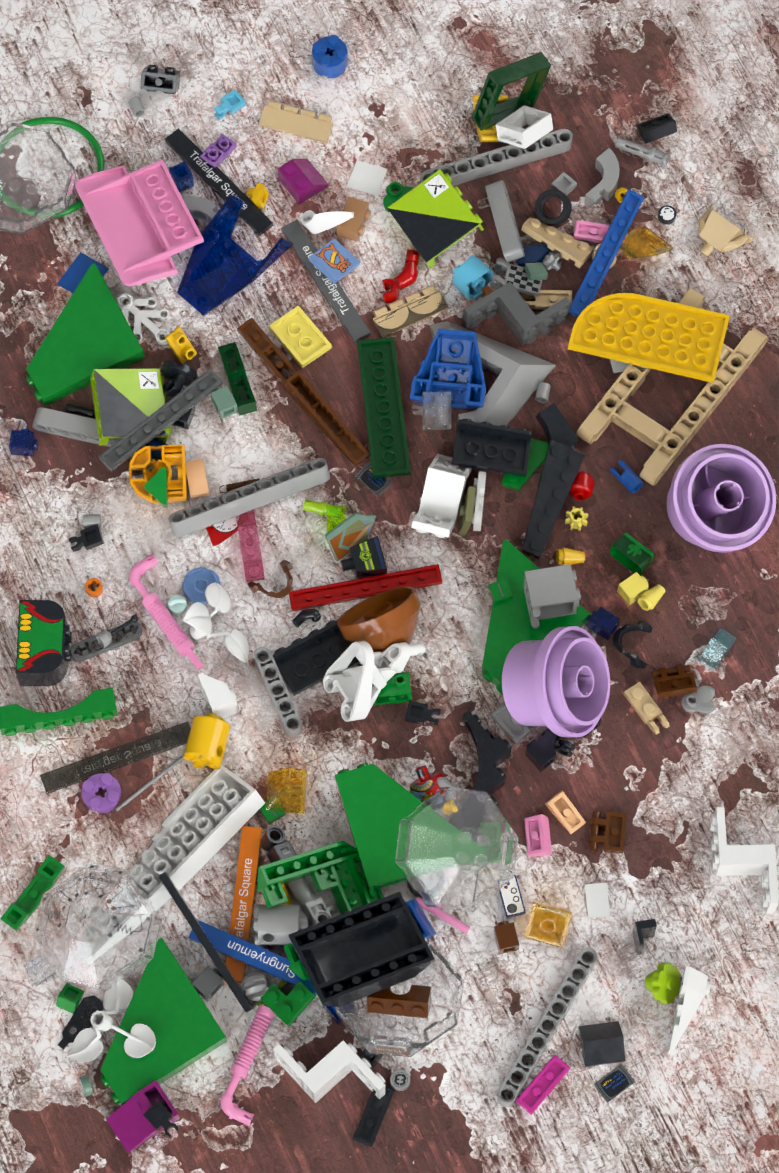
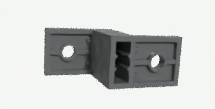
M508 282L464 309L462 325L466 329L476 328L480 325L481 321L486 318L491 319L497 312L521 346L526 343L534 342L539 335L549 333L554 326L564 324L568 318L570 302L567 298H564L535 316L513 284Z

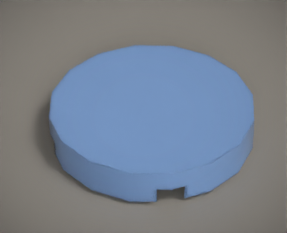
M204 567L191 570L186 574L182 584L185 597L192 603L209 604L205 597V590L211 583L216 582L220 584L218 575L211 569L209 570Z

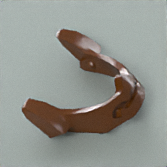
M287 560L280 562L287 578L286 588L280 592H267L260 583L256 584L252 581L247 583L248 587L253 593L261 591L273 598L287 596L291 591L293 582L289 572L293 568L290 562Z

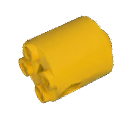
M207 713L206 716L193 717L183 759L193 762V766L203 769L204 766H209L212 769L219 770L231 726L221 716L213 713Z

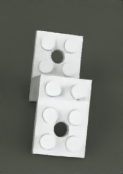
M437 454L428 468L420 508L413 519L411 528L416 529L419 533H433L439 538L449 537L457 523L466 480L472 468L452 465V457Z
M716 807L714 814H711V820H709V830L713 831L712 839L710 840L711 851H714L712 870H716V876L763 875L761 876V888H764L765 891L764 895H762V907H766V914L775 913L779 904L775 844L727 845L724 807Z
M344 1040L308 1072H306L307 1068L300 1061L296 1062L292 1057L293 1053L288 1047L285 1046L283 1048L278 1044L273 1048L275 1060L315 1103L351 1071L372 1092L373 1089L376 1091L375 1095L379 1100L385 1095L386 1086L384 1078L378 1072L374 1074L370 1069V1063L364 1057L360 1059L356 1054L358 1052L351 1043L346 1044Z

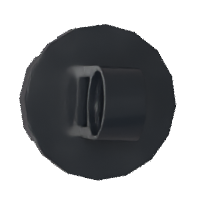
M167 360L161 368L162 375L168 379L164 391L171 397H175L181 392L183 386L190 385L198 378L196 377L197 372L186 364L179 366L175 364L176 361Z

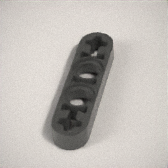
M132 622L116 633L121 636L118 642H111L105 648L94 649L92 647V644L97 641L96 635L77 642L71 647V656L76 662H83L133 642L142 636L141 625L138 622ZM117 626V627H115V628H112V629H110V630H107V631H108V632H112L113 630H115V629L118 628L119 626ZM131 627H134V629H137V630H136V634H133L132 632H130V631H131V630H130ZM123 630H125L127 638H124ZM86 645H89L90 653H88ZM80 649L83 655L79 656L76 654V650Z

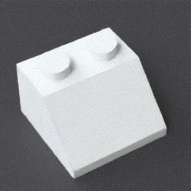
M202 673L199 674L200 689L210 713L217 714L222 718L236 714L235 707L238 705L233 688L229 690L227 683Z

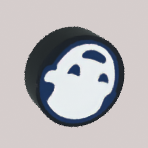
M668 205L661 207L658 211L659 221L667 225L672 224L676 219V210Z

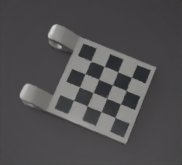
M497 258L496 263L501 265H495V271H507L505 280L498 275L492 276L491 280L497 282L490 283L492 289L500 288L511 282L518 292L539 297L542 280H529L524 267L509 264L503 258Z

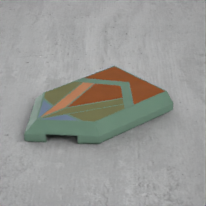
M354 513L325 534V538L336 561L350 553L349 548L367 540L376 515Z

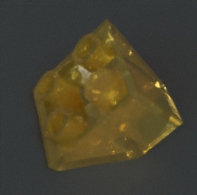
M284 768L269 772L265 810L304 814L308 781L307 769Z

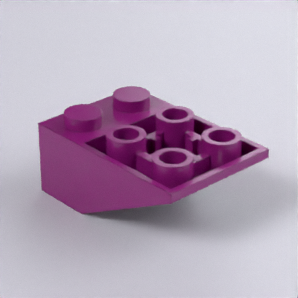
M156 1080L137 1092L106 1119L127 1153H130L164 1130L161 1127L157 1131L143 1116L158 1100L172 1114L173 1117L169 1122L175 1123L180 1119L178 1112Z

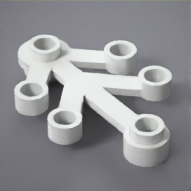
M123 293L117 298L116 302L127 322L129 311L134 315L133 333L136 337H140L138 340L139 344L143 342L141 324L155 335L158 344H168L166 340H160V338L170 334L167 329H159L148 319L159 318L163 322L170 319V313L167 309L154 310L158 306L156 298L134 299L128 293ZM128 301L129 304L123 305V302ZM136 306H147L150 310H139ZM164 313L168 314L166 317L161 316Z

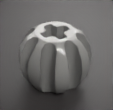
M251 972L242 981L246 997L253 1002L262 1001L260 998L270 988L267 977L263 972Z

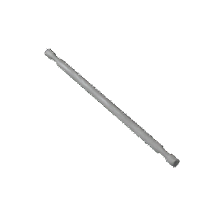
M183 756L131 795L120 806L116 807L115 810L118 812L123 806L183 760Z

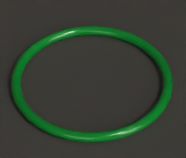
M59 117L30 119L16 125L0 139L1 152L5 144L24 129L41 124L63 125L79 132L92 145L97 158V172L104 171L105 169L104 156L98 141L83 126L68 119ZM0 187V200L6 206L19 214L32 218H57L75 212L84 206L80 199L63 209L34 211L14 203L5 195Z

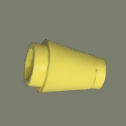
M657 584L640 594L638 599L639 606L645 611L652 610L665 593V589Z

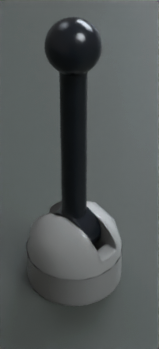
M132 615L130 620L112 632L102 631L96 635L98 643L103 648L107 647L112 642V636L132 622H137L138 616Z

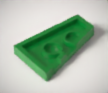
M531 438L526 477L505 474L501 486L520 491L538 467L544 463L548 443Z

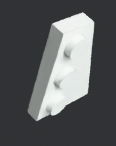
M479 471L478 478H474V487L477 489V494L475 495V513L473 514L472 522L474 524L473 531H481L486 472Z

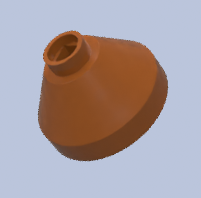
M404 586L390 589L351 607L339 617L337 624L346 640L352 643L366 641L371 645L373 652H384L392 644L406 642L409 645L412 642L421 602L414 587Z

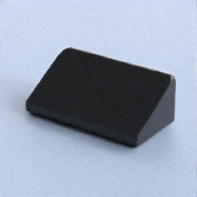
M669 113L636 125L645 144L677 132L676 121Z

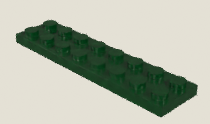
M394 337L357 341L373 479L411 475Z

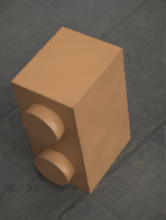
M348 196L343 211L354 212V217L337 225L336 231L337 236L357 242L359 236L364 234V223L366 220H369L371 210H369V202Z

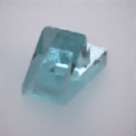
M720 628L714 638H711L699 660L716 670L737 638Z

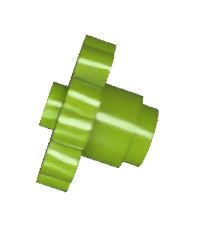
M662 962L658 964L657 970L647 974L645 977L646 989L650 990L655 1000L660 1001L661 1004L673 1003L675 996L679 995L681 983L679 981L680 972L677 966H672L670 962Z

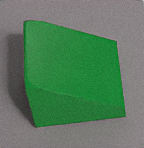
M66 983L57 997L56 1006L74 1013L85 991Z

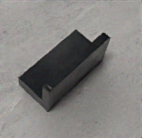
M655 919L635 922L632 934L637 955L642 953L644 947L643 939L654 937L657 927Z

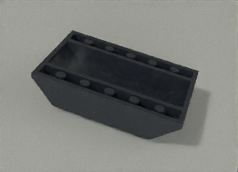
M400 892L289 934L297 955L324 1006L341 1007L414 978L435 961Z

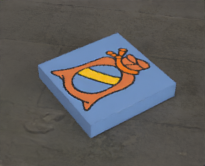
M335 238L309 257V261L334 284L360 265V261Z

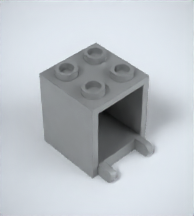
M571 564L525 571L523 589L533 628H538L539 620L576 614L577 607L580 606L579 600L581 595L579 588H576L575 585L577 576L575 570L572 571Z

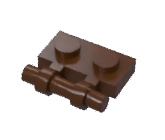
M679 664L673 668L665 669V667H661L658 670L651 671L658 698L697 692L696 682L690 665L682 666V664Z
M593 811L592 818L590 819L591 835L588 838L590 843L589 850L597 851L598 844H604L603 852L623 854L627 813L607 811L606 819L600 818L601 812ZM599 827H605V836L599 835Z

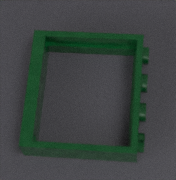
M542 52L488 72L471 117L481 131L495 126L524 105L534 108L551 67V64ZM527 77L520 96L497 104L504 85Z

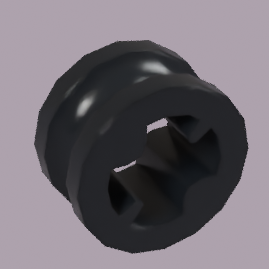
M560 740V746L556 747V751L563 756L572 757L573 753L571 751L575 750V745L566 740Z

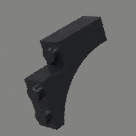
M555 403L536 415L545 432L548 445L552 439L573 450L576 448L575 445L579 440Z

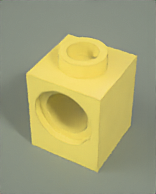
M636 572L618 585L617 592L630 606L639 599L640 594L648 590L649 584L644 576H640Z

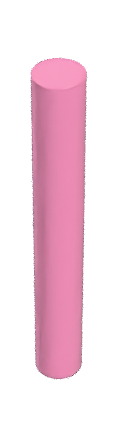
M419 896L416 900L420 907L464 933L468 932L470 926Z

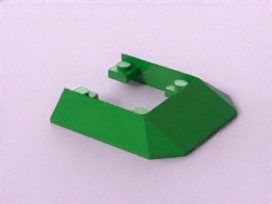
M344 841L258 867L257 892H262L268 909L288 901L282 884L308 876L312 877L318 893L328 889L331 890L340 914L384 898L380 888L369 891L357 850ZM292 942L284 945L283 947L291 964L287 968L301 979H309Z

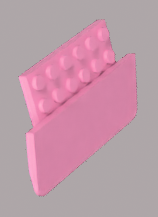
M163 160L129 174L124 165L83 177L75 184L82 203L122 283L126 286H135L178 274L177 268L170 256L204 242Z

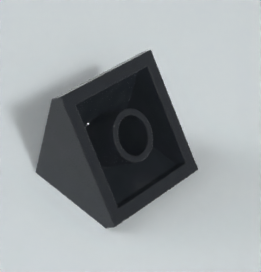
M619 1021L578 1027L585 1067L625 1062L624 1037Z

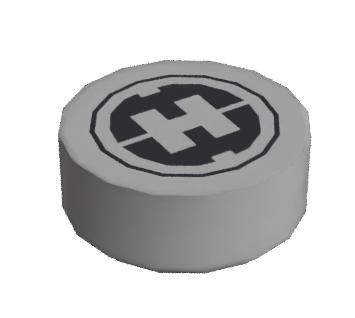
M404 1070L394 1071L390 1077L392 1088L397 1091L406 1090L410 1085L409 1074Z

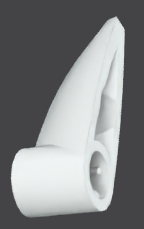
M308 210L302 214L300 222L312 234H317L353 218L354 212L335 211L315 214L313 211Z

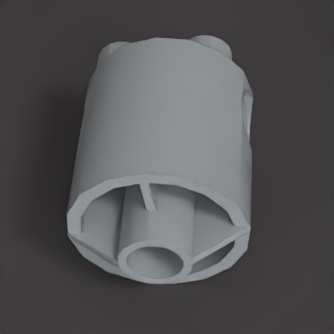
M255 904V916H258V918L254 919V931H258V933H255V945H286L291 943L289 934L308 927V917L301 911L300 904H281L269 909L266 904Z

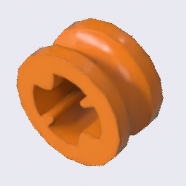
M91 578L86 582V593L90 597H98L102 594L103 586L99 579ZM93 584H96V586L99 587L96 588L95 591L91 590Z

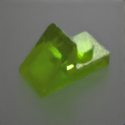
M345 505L326 506L327 533L346 520Z

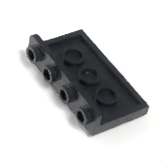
M471 419L458 420L451 464L526 477L530 442L533 433L525 428L514 429L507 425L497 426L491 425L489 422H473Z
M332 620L324 628L311 631L307 637L294 640L290 646L277 649L274 652L275 654H273V658L280 674L293 696L323 681L327 670L346 651L352 642L343 637L337 621ZM354 657L349 666L359 662V660Z

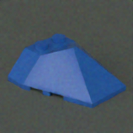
M438 329L417 375L412 380L410 400L432 407L461 410L484 407L486 385L476 332Z

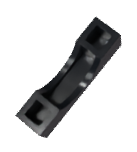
M601 718L592 731L600 726ZM549 728L541 734V738L537 741L535 739L526 746V756L540 772L556 761L555 743L561 737L553 733Z

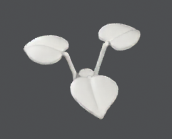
M216 582L211 583L205 590V597L208 603L215 607L213 612L209 614L205 605L196 602L187 609L182 621L191 625L190 634L196 640L205 636L208 638L221 635L227 636L224 639L227 649L239 660L246 663L249 656V644L246 637L240 631L232 630L230 633L228 631L211 633L213 629L211 617L218 610L222 613H227L231 606L226 590Z
M116 974L106 989L103 998L105 1010L96 1011L92 1014L90 1021L94 1026L93 1029L86 1028L78 1033L67 1055L69 1058L79 1062H90L97 1059L104 1048L103 1043L99 1040L102 1037L100 1030L107 1031L111 1028L128 1037L124 1042V1049L133 1058L143 1057L155 1048L156 1038L154 1032L147 1025L135 1024L130 1033L113 1025V1020L109 1015L117 1014L119 1009H127L134 995L132 987L119 975Z

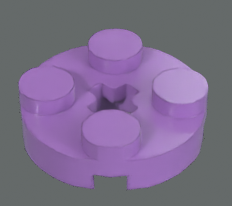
M95 774L83 783L82 798L87 808L97 811V813H107L116 808L121 799L122 792L119 782L111 774ZM99 789L107 791L104 793L105 797L101 798L100 795H96Z

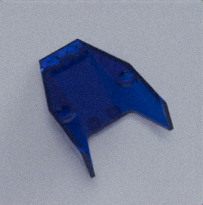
M234 195L229 196L202 231L201 235L204 242L194 246L177 291L181 297L204 316L249 286L293 245L291 241L281 237L263 260L257 261L232 239V233L244 203L242 199Z

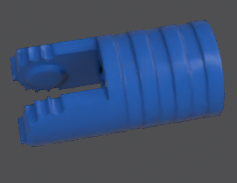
M620 459L618 463L626 471L622 475L613 467L609 471L631 494H634L643 486L644 482Z

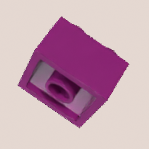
M292 159L278 168V180L299 205L329 186L308 159Z

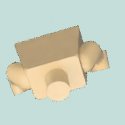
M708 205L707 211L699 219V237L705 242L700 252L709 257L714 249L722 254L723 252L739 248L745 243H751L755 236H747L750 231L748 229L741 235L743 233L741 229L718 214V208L711 210L712 205Z

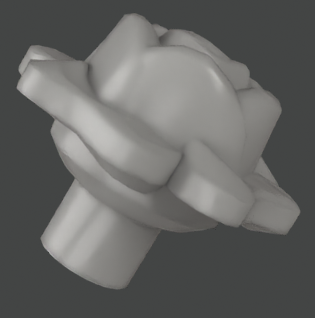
M549 253V255L545 256L543 264L546 270L554 268L558 271L561 268V265L558 263L559 253Z

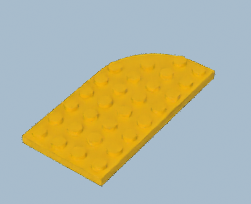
M634 293L611 294L594 301L581 312L573 326L568 350L714 383L730 315Z

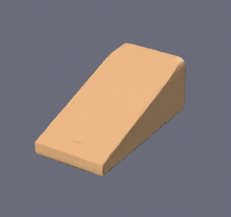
M563 791L557 793L545 803L570 835L586 823Z

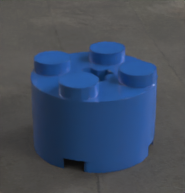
M336 35L326 36L317 40L312 46V65L315 72L320 76H328V78L339 77L345 72L348 64L346 44Z

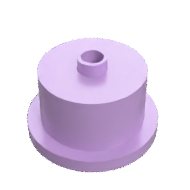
M730 444L710 445L688 456L676 470L667 496V513L676 532L688 542L713 552L726 553L738 551L755 543L768 530L776 509L775 486L767 468L749 451Z
M576 626L556 628L544 640H530L517 643L508 653L502 672V691L506 707L513 719L521 725L547 726L556 735L567 738L587 735L594 729L603 715L610 694L609 667L602 649L590 633Z

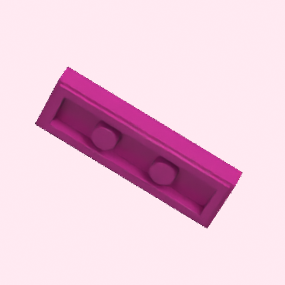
M554 1055L518 1097L516 1103L532 1115L571 1067Z

